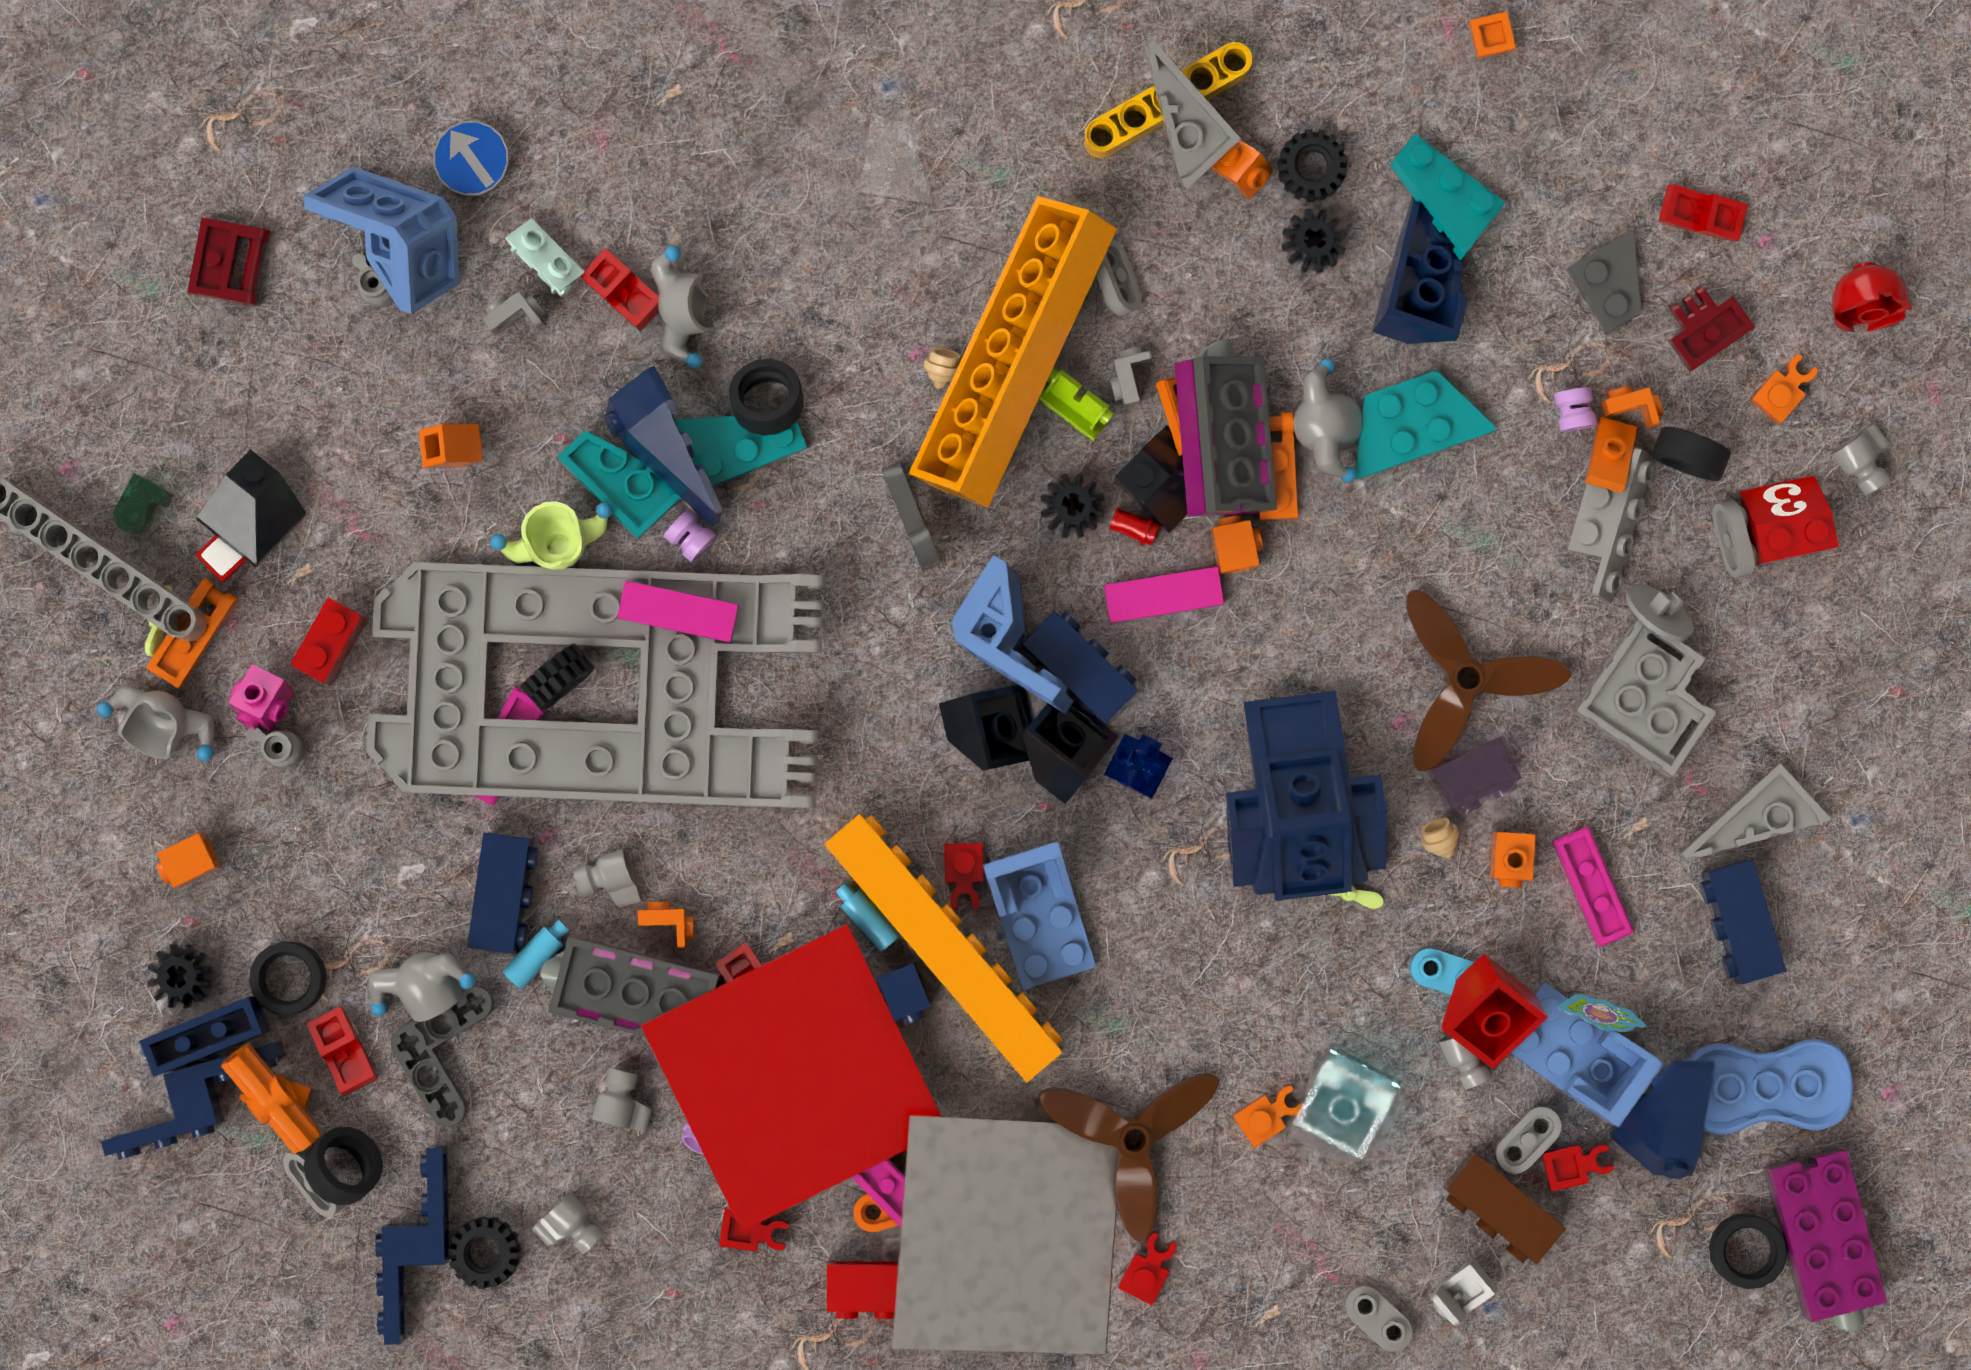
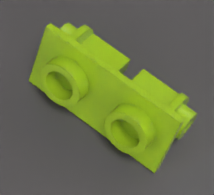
M1053 367L1039 400L1073 425L1077 431L1094 441L1114 415L1109 410L1110 405L1103 402L1089 390L1081 398L1077 393L1082 385L1063 369L1058 371Z

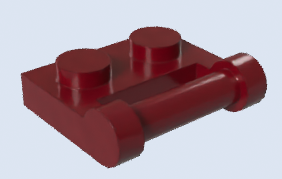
M201 217L187 293L257 307L259 295L256 294L264 246L265 243L270 241L271 231ZM239 239H249L250 243L241 290L231 289Z

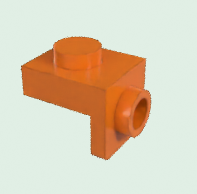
M1241 140L1210 168V170L1237 186L1240 192L1248 199H1251L1258 190L1264 187L1268 177L1273 172V169L1263 155Z
M1630 386L1621 387L1609 391V399H1605L1600 403L1601 411L1605 418L1641 408L1647 430L1660 425L1659 417H1663L1660 399L1657 394L1652 395L1650 387L1633 392Z
M670 901L647 902V910H638V926L677 925V948L688 947V940L694 939V916H687V909H670Z

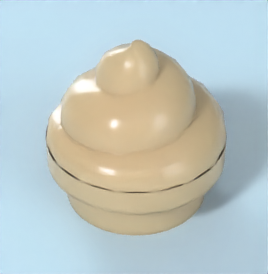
M932 348L930 356L925 357L924 368L928 372L929 379L934 382L936 389L944 388L952 381L959 366L961 357L959 353L944 348Z
M1448 818L1432 820L1421 829L1423 836L1421 843L1426 851L1437 856H1444L1446 859H1450L1454 855L1459 841V831L1457 826L1451 824Z

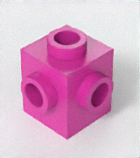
M252 664L243 680H239L234 685L228 704L238 714L235 719L252 730H256L260 726L271 732L275 724L281 722L286 716L289 708L288 703L294 692L284 679Z

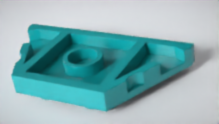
M1437 370L1367 394L1363 397L1362 430L1357 444L1358 450L1356 466L1354 468L1356 472L1355 480L1488 435L1496 431L1495 426Z

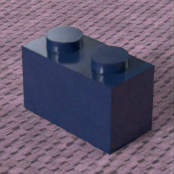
M915 962L877 977L894 1021L903 1019L904 1024L907 1025L927 1017L925 1009L931 1007L932 1003Z

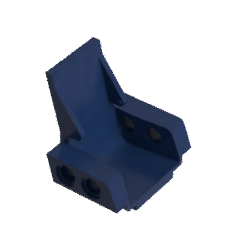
M1336 691L1244 702L1254 789L1226 793L1228 851L1233 887L1253 885L1254 893L1257 895L1274 893L1275 901L1352 892V884L1363 883L1368 880L1367 871L1386 869L1387 809L1381 774L1350 778Z

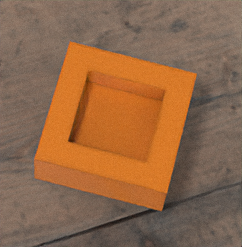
M1507 12L1469 21L1468 25L1477 60L1515 51L1516 46Z

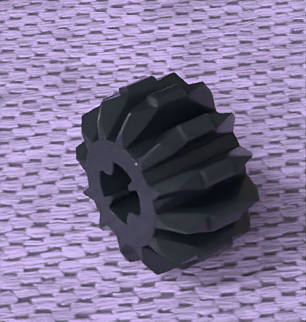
M1305 209V222L1298 216L1293 215L1290 222L1295 229H1283L1282 235L1292 241L1283 243L1281 249L1283 252L1295 251L1288 259L1290 265H1294L1299 259L1304 261L1300 270L1302 273H1307L1310 263H1314L1315 272L1322 274L1324 271L1323 261L1328 266L1334 268L1337 265V260L1333 254L1343 255L1345 252V247L1335 242L1344 240L1346 232H1333L1340 220L1336 217L1328 224L1324 222L1327 215L1326 210L1322 209L1318 218L1314 219L1311 209ZM1308 234L1312 238L1319 235L1322 238L1319 246H1322V248L1319 249L1315 245L1311 248L1307 247L1308 237L1305 235Z
M1067 474L1061 475V482L1064 488L1060 489L1056 483L1051 481L1048 484V488L1056 496H1041L1040 501L1042 503L1053 505L1052 508L1042 510L1041 517L1048 518L1055 515L1056 518L1050 522L1048 529L1054 531L1060 523L1063 524L1062 538L1065 539L1069 536L1070 527H1075L1077 537L1083 538V523L1090 530L1095 531L1097 524L1089 516L1102 518L1105 513L1100 508L1092 507V505L1100 504L1104 501L1103 494L1092 497L1089 495L1095 490L1097 483L1092 481L1085 489L1082 488L1081 485L1084 477L1082 474L1077 475L1075 485H1070ZM1070 497L1078 498V505L1083 507L1081 513L1076 510L1075 516L1068 515L1067 508L1061 505L1064 500L1069 502Z
M171 944L169 946V955L164 951L156 953V958L162 965H148V970L157 973V978L148 980L147 985L149 987L160 986L154 998L158 1001L168 995V1008H175L179 1000L184 1009L191 1008L192 997L198 1002L206 998L200 987H213L212 981L203 979L204 974L214 971L213 966L201 967L200 965L205 961L207 954L200 952L193 957L194 946L191 944H187L183 948L182 953L178 944ZM175 969H186L187 973L184 975L186 984L175 983L174 980L178 976L174 971Z

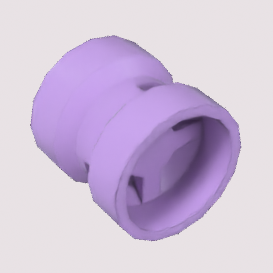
M1592 387L1570 389L1554 394L1555 406L1560 408L1561 417L1558 420L1560 432H1571L1598 426L1597 415L1591 409V402L1594 399Z
M688 509L676 519L663 537L672 545H678L683 551V556L693 563L709 548L717 535L709 527H702L698 523V517Z

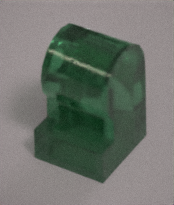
M134 473L113 513L114 521L124 531L132 534H142L152 526L154 520L153 511L157 504L167 508L174 494Z

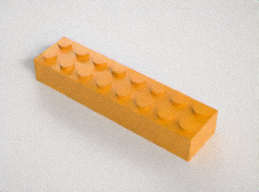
M1040 196L1036 197L908 474L939 491L986 508L989 507L1117 228L1090 210Z
M858 814L824 845L1026 1083L1029 1082L1063 1053L1058 1045L1063 1041L1062 1037L1048 1021L1041 1025L1036 1020L1033 1014L1038 1010L1023 992L1018 996L1013 993L1008 987V984L1012 982L1011 977L998 962L991 967L982 956L987 952V949L973 933L968 937L962 933L957 927L962 922L960 917L948 903L944 907H940L932 897L937 890L923 874L916 878L907 866L912 861L897 844L890 848L882 837L887 832L875 817L870 815L866 819L862 814Z

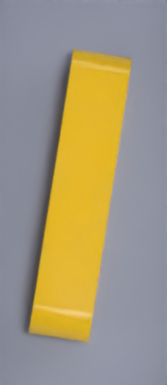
M1231 42L1181 71L1189 80L1199 73L1205 74L1210 78L1211 86L1207 89L1199 90L1208 101L1247 77L1252 65V54L1246 45L1240 42ZM1229 55H1237L1242 58L1245 65L1241 70L1232 71L1225 66L1224 59ZM1154 86L1095 118L1088 124L1085 130L1084 145L1090 155L1096 158L1109 157L1164 126ZM1138 111L1144 116L1145 123L1140 127L1134 128L1127 125L1124 116L1128 112ZM1097 130H1105L1110 133L1112 141L1107 146H1097L1092 142L1091 135Z

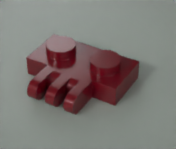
M1700 286L1694 292L1702 303L1698 306L1695 300L1688 294L1682 298L1683 304L1689 311L1688 314H1685L1677 303L1669 308L1683 331L1668 342L1689 372H1692L1755 328L1734 296L1717 307L1705 288Z

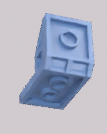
M356 167L346 170L303 195L305 210L319 214L325 219H333L345 223L356 230L365 231L366 258L399 310L412 314L460 284L457 220L455 213L443 197Z
M993 555L951 620L955 640L970 655L1066 714L1073 703V700L1065 693L1068 687L1061 683L1060 679L1044 669L1038 675L1034 672L1036 667L1029 663L1028 659L1017 653L1018 648L1027 636L1020 577L1006 562Z
M1058 841L983 865L1023 990L1096 967Z
M1542 982L1535 995L1547 1013L1548 1018L1511 1054L1605 1122L1619 1127L1664 1063L1618 1032L1602 1030L1595 1025L1589 1024L1578 1015L1568 1014L1559 1009L1558 1005L1567 1000V998L1547 983Z

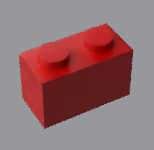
M327 597L290 665L323 684L332 685L368 618Z
M828 1261L827 1312H835V1318L838 1319L859 1318V1312H874V1318L894 1319L899 1261Z

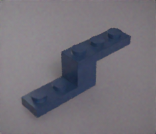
M282 1040L253 1048L269 1068L277 1066L275 1058L286 1055ZM229 1055L163 1074L175 1120L101 1141L104 1156L116 1153L118 1160L141 1154L139 1146L154 1142L155 1149L178 1143L176 1135L191 1131L192 1138H197L214 1133V1124L223 1122L224 1118L212 1077L216 1076L217 1083L231 1079L221 1067L222 1062Z
M431 1145L426 1148V1154L421 1155L420 1158L421 1178H427V1193H422L421 1213L422 1217H428V1223L387 1224L381 1227L382 1234H376V1256L382 1257V1272L377 1273L376 1291L378 1296H383V1311H379L377 1315L378 1335H384V1345L401 1344L405 1341L404 1266L445 1265L450 1261V1256H448L450 1244L447 1145Z

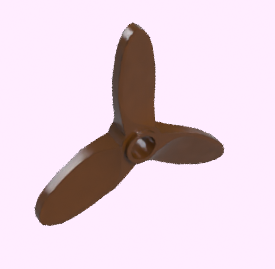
M1412 590L1408 593L1406 609L1414 631L1425 650L1447 675V686L1430 706L1417 734L1413 750V761L1418 771H1428L1436 767L1456 744L1467 723L1474 696L1481 692L1501 696L1532 695L1556 689L1565 684L1571 677V671L1566 665L1547 658L1507 657L1483 664L1472 660L1460 632L1441 606L1422 591ZM1462 668L1471 669L1476 675V684L1472 689H1465L1458 683L1457 675Z
M1210 1073L1189 1077L1164 1091L1134 1117L1126 1118L1121 1117L1104 1103L1076 1091L1053 1087L1041 1091L1038 1095L1039 1103L1044 1112L1064 1128L1090 1141L1114 1146L1117 1150L1114 1171L1116 1203L1124 1229L1138 1242L1145 1240L1153 1229L1156 1214V1177L1149 1150L1153 1142L1186 1123L1209 1102L1218 1087V1078ZM1138 1129L1140 1132L1139 1141L1133 1146H1125L1124 1137L1128 1131Z

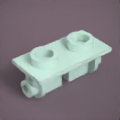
M532 218L505 238L512 246L510 251L513 254L516 253L531 269L534 268L538 272L537 275L551 288L552 294L558 293L561 297L564 296L571 289L572 286L570 284L585 273Z

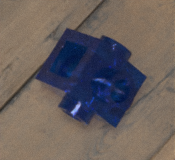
M1124 734L1104 775L1139 794L1153 799L1173 758L1160 751L1162 743L1145 734H1142L1139 740Z

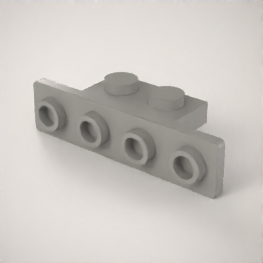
M1635 448L1633 451L1623 493L1591 484L1586 485L1568 546V550L1573 553L1601 559L1592 595L1608 603L1613 602L1614 595L1619 592L1622 586V568L1625 558L1631 554L1634 540L1632 535L1636 521L1640 520L1644 511L1643 497L1647 484L1651 483L1655 474V459L1651 454L1639 448Z

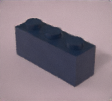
M1053 611L1022 643V646L1052 675L1060 679L1061 683L1068 687L1067 690L1106 725L1138 691L1133 686L1137 680L1121 664L1115 669L1105 659L1109 655L1107 650L1094 638L1087 642L1078 634L1077 631L1081 626L1067 612L1060 616L1056 611Z
M483 832L467 948L516 954L518 953L519 946H525L528 924L522 923L524 908L530 909L533 897V886L527 885L529 870H536L539 853L538 847H533L534 839Z
M1743 860L1702 872L1704 881L1699 883L1700 891L1705 904L1711 903L1715 918L1710 921L1715 939L1722 941L1725 948L1726 956H1722V964L1729 979L1734 978L1735 984H1746L1787 972L1754 861Z
M251 996L154 1034L139 1042L152 1075L155 1077L270 1032L261 1005L254 996Z

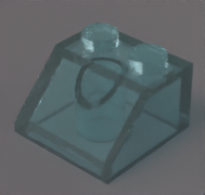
M1333 1045L1292 1124L1362 1160L1392 1105L1402 1081Z

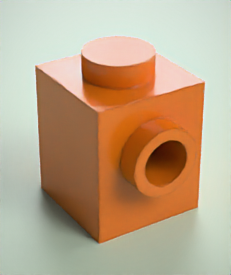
M439 424L419 430L423 468H460L483 462L479 424Z
M1240 515L1219 519V526L1211 529L1219 576L1258 568L1257 551L1263 550L1259 528L1252 529L1251 520L1241 522Z
M1492 832L1489 878L1499 879L1500 887L1522 888L1523 881H1533L1536 834Z
M197 833L156 853L160 860L156 864L157 870L164 883H171L173 888H182L223 868L206 833Z

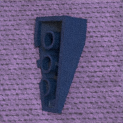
M1413 196L1381 294L1372 332L1406 344L1456 341L1459 337L1466 307L1465 292H1462L1460 280L1462 264L1453 251L1455 247L1444 231L1440 233L1432 223L1434 220L1433 216L1424 204L1417 202Z
M652 366L609 398L606 414L604 415L606 424L613 435L618 434L623 444L711 526L719 523L723 509L705 469L701 464L694 465L692 461L694 459L691 446L693 443L688 432L683 433L678 430L673 414L678 411L656 368Z
M1674 1060L1653 1080V1088L1647 1094L1643 1093L1621 1125L1613 1127L1612 1139L1653 1175H1665L1671 1179H1680L1693 1175L1699 1158L1715 1069L1714 1061Z

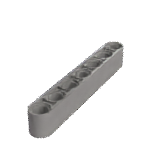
M0 478V488L5 487L6 498L0 504L1 520L167 634L184 641H195L204 634L207 628V620L199 609L17 484ZM35 508L37 518L32 525L27 526L25 516L30 509ZM66 529L68 533L67 540L62 546L57 547L55 543L56 535L60 530ZM97 550L98 561L93 567L88 568L86 557L91 551ZM127 571L129 582L124 588L118 589L116 584L117 577L121 572ZM158 592L160 603L154 610L150 611L147 606V600L152 593ZM189 613L191 624L187 630L180 632L178 620L183 614Z

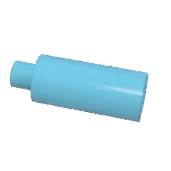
M845 882L835 891L845 902L840 906L842 910L880 952H883L901 935L861 888L855 892Z
M558 920L550 929L543 926L502 970L503 974L513 984L523 990L540 972L543 964L554 957L565 945L561 939L570 929L561 920Z

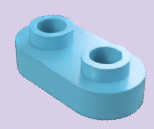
M1426 948L1414 954L1410 961L1409 970L1411 977L1419 985L1451 995L1456 979L1474 962L1436 949ZM1430 960L1434 961L1437 965V971L1433 975H1427L1423 970L1424 964Z

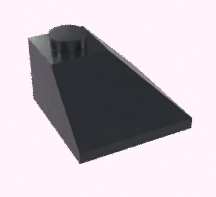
M1166 425L1115 476L1114 482L1170 533L1187 516L1183 456L1178 455L1170 428Z
M250 449L226 473L197 515L196 520L256 568L306 516V512L282 475Z
M1020 685L973 693L938 703L947 741L982 771L1029 761L1022 734L1032 723L1025 690Z
M1074 701L1066 714L1047 703L1022 734L1035 781L1064 804L1069 801L1119 738Z

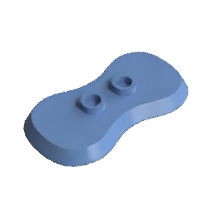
M1805 1040L1782 1050L1768 1053L1752 1052L1728 1044H1712L1699 1049L1688 1059L1692 1061H1714L1715 1069L1704 1131L1712 1134H1731L1751 1125L1769 1121L1784 1122L1807 1130H1824L1841 1122L1848 1114L1852 1105L1854 1087L1849 1060L1839 1047L1823 1040Z

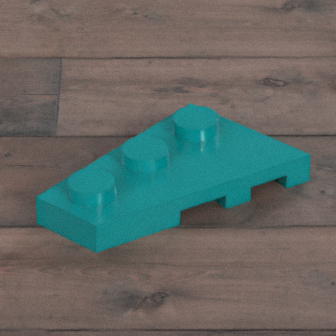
M1416 133L1413 134L1390 164L1417 202H1422L1433 216L1434 220L1432 223L1440 233L1444 231L1455 246L1453 251L1460 261L1506 203Z
M735 416L675 420L679 431L683 433L688 432L693 443L691 445L694 453L692 461L694 465L701 464L712 487L808 449L797 421L791 428L779 434L762 436L750 433L739 425Z
M587 431L582 432L557 456V460L600 503L605 502L612 506V515L637 541L682 499L641 460Z

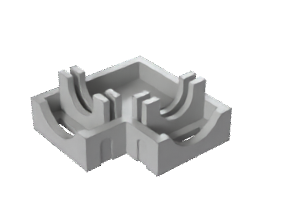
M1636 617L1572 712L1667 777H1673L1716 714L1714 710L1707 705L1700 704L1695 700V697L1684 691L1692 680L1691 676L1695 670L1700 668L1706 658L1681 641L1670 640L1657 634ZM1649 634L1659 638L1683 656L1681 661L1648 640ZM1690 721H1695V727L1675 756L1670 754L1669 752Z

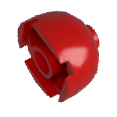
M1863 262L1855 265L1852 271L1846 273L1837 282L1832 296L1834 323L1839 329L1848 332H1854L1853 325L1869 324L1866 332L1893 326L1906 318V309L1910 312L1912 310L1910 294L1899 274L1894 270L1878 266L1873 262Z

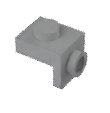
M519 291L507 300L501 297L491 303L486 308L488 314L482 318L495 336L524 314H527L539 331L545 327L540 320V317L545 314L532 295L525 300Z
M1141 347L1119 352L1120 358L1113 360L1112 365L1115 378L1109 379L1114 400H1122L1124 409L1137 406L1140 402L1132 367L1151 363L1153 359L1151 351L1142 352Z
M1473 1258L1441 1281L1431 1295V1299L1438 1314L1444 1319H1448L1456 1327L1469 1312L1492 1297L1497 1292L1498 1287Z

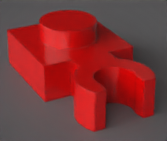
M983 843L944 844L945 882H956V889L950 897L952 909H957V899L964 893L971 896L972 908L977 909L979 906V896L973 889L972 882L984 881Z
M1579 1144L1544 1152L1541 1157L1549 1190L1553 1192L1589 1183L1588 1171H1594L1598 1174L1611 1173L1614 1170L1613 1165L1599 1166L1596 1162L1597 1155L1600 1152L1609 1151V1146L1596 1144L1589 1149L1587 1154H1582Z
M725 1207L719 1246L757 1252L759 1241H763L771 1249L784 1250L786 1243L775 1241L772 1237V1232L776 1228L788 1229L789 1223L781 1219L774 1220L769 1224L760 1222L741 1232L730 1207Z
M1152 1232L1147 1239L1146 1247L1148 1253L1146 1257L1135 1252L1117 1286L1124 1292L1151 1306L1154 1304L1170 1273V1270L1161 1266L1163 1260L1171 1258L1176 1250V1243L1171 1241L1165 1251H1157L1154 1248V1243L1158 1238V1233Z

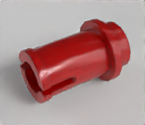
M1117 507L1109 530L1140 541V546L1144 547L1145 544L1153 545L1160 524L1154 522L1155 518L1151 517L1147 520Z

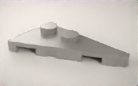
M1150 38L1143 45L1178 178L1180 184L1185 189H1188L1241 138L1159 45Z
M1778 763L1684 848L1679 855L1685 861L1816 824H1822L1831 818L1781 763Z

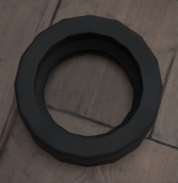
M761 359L748 363L733 376L729 386V400L732 412L739 425L750 433L762 436L779 434L793 426L800 418L804 408L801 382L794 369L782 361ZM763 382L780 383L788 389V400L780 408L772 412L759 413L751 411L744 403L745 394L752 387Z
M1667 426L1661 429L1652 452L1653 458L1660 463L1685 474L1709 481L1721 480L1731 455L1728 448L1716 441L1684 429Z
M286 941L270 945L257 955L250 969L249 983L254 998L263 1008L274 1014L292 1015L308 1010L319 1001L325 990L327 974L323 960L314 949L303 943ZM285 955L296 956L303 960L308 966L311 975L310 985L306 993L292 1001L280 1000L273 996L268 990L265 981L269 965L278 957Z
M335 1127L325 1132L306 1153L303 1167L306 1180L311 1189L324 1201L335 1205H351L365 1197L381 1179L383 1162L378 1147L364 1132L352 1127ZM338 1147L347 1150L356 1158L362 1173V1179L358 1184L348 1185L340 1182L330 1173L324 1156L328 1148Z
M1750 1213L1734 1214L1721 1221L1712 1233L1709 1244L1710 1261L1716 1272L1732 1285L1745 1289L1762 1288L1775 1281L1783 1271L1787 1258L1786 1241L1779 1228L1769 1220ZM1752 1228L1759 1230L1770 1243L1771 1254L1769 1261L1763 1269L1756 1273L1744 1274L1737 1272L1726 1259L1725 1248L1727 1240L1740 1229Z

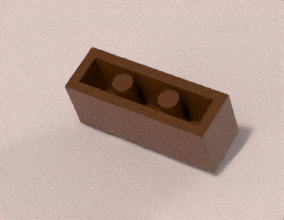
M1472 1151L1442 1186L1450 1193L1445 1199L1462 1214L1469 1209L1480 1219L1476 1225L1493 1239L1497 1234H1500L1510 1243L1506 1250L1523 1264L1528 1258L1535 1264H1538L1566 1230L1563 1225Z

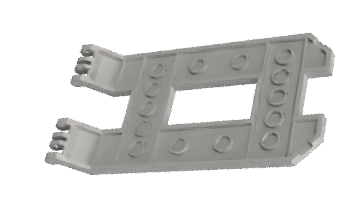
M413 562L402 572L403 574L374 598L372 637L410 639L407 715L368 714L367 753L405 793L816 808V797L813 794L788 795V781L797 780L801 783H815L817 781V773L789 772V765L817 766L818 758L816 756H790V742L816 744L819 739V731L716 728L719 652L822 653L823 641L821 639H794L795 626H806L807 628H821L823 626L824 618L795 617L797 610L824 611V603L821 600L796 601L797 587L817 590L825 588V575L787 574L759 576L582 568L550 570L532 566ZM625 581L738 604L739 609L731 643L617 619ZM489 642L566 646L575 643L577 646L641 648L638 725L486 719Z

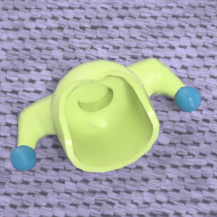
M556 501L544 502L533 507L525 516L521 525V540L509 542L506 541L504 535L494 534L490 539V545L493 549L500 550L510 561L516 564L534 561L542 568L550 570L566 569L574 565L581 558L586 545L594 542L606 533L607 520L612 515V506L601 502L596 507L597 514L595 517L580 520L574 510L566 504Z

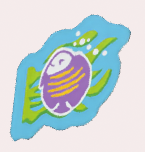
M1575 994L1558 1005V1008L1566 1013L1578 1015L1589 1024L1595 1025L1602 1030L1629 1032L1634 1030L1635 1027H1646V1024L1634 1012L1615 1006L1604 999H1594L1586 995Z

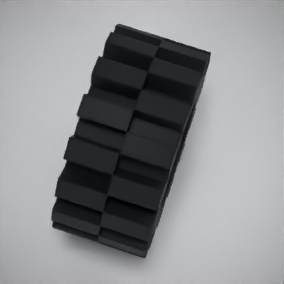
M1312 129L1305 130V133L1300 134L1298 132L1293 135V138L1285 143L1277 163V170H1279L1278 178L1280 182H1283L1285 191L1294 194L1293 198L1298 200L1303 198L1306 199V202L1312 203L1314 200L1319 199L1320 202L1326 200L1329 195L1332 196L1341 186L1348 170V157L1344 154V146L1342 143L1339 145L1336 142L1337 138L1334 135L1328 136L1324 130L1320 129L1318 132H1312ZM1317 152L1325 158L1327 172L1323 177L1317 180H1309L1300 174L1298 160L1303 154Z
M573 643L543 663L544 665L533 672L534 674L529 676L521 687L540 711H543L557 703L559 699L564 698L568 692L574 690L579 683L583 682L592 673L595 667L579 647Z
M479 1217L464 1224L450 1241L452 1244L448 1249V1256H451L449 1264L451 1269H455V1276L459 1280L463 1279L466 1282L465 1285L469 1287L477 1286V1289L493 1288L505 1282L516 1271V1267L521 1259V1256H519L522 1250L521 1243L517 1241L518 1235L516 1231L513 1232L509 1228L511 1225L507 1222L503 1223L499 1221V1218ZM479 1238H489L498 1245L500 1255L495 1265L484 1268L473 1262L470 1250L474 1241Z

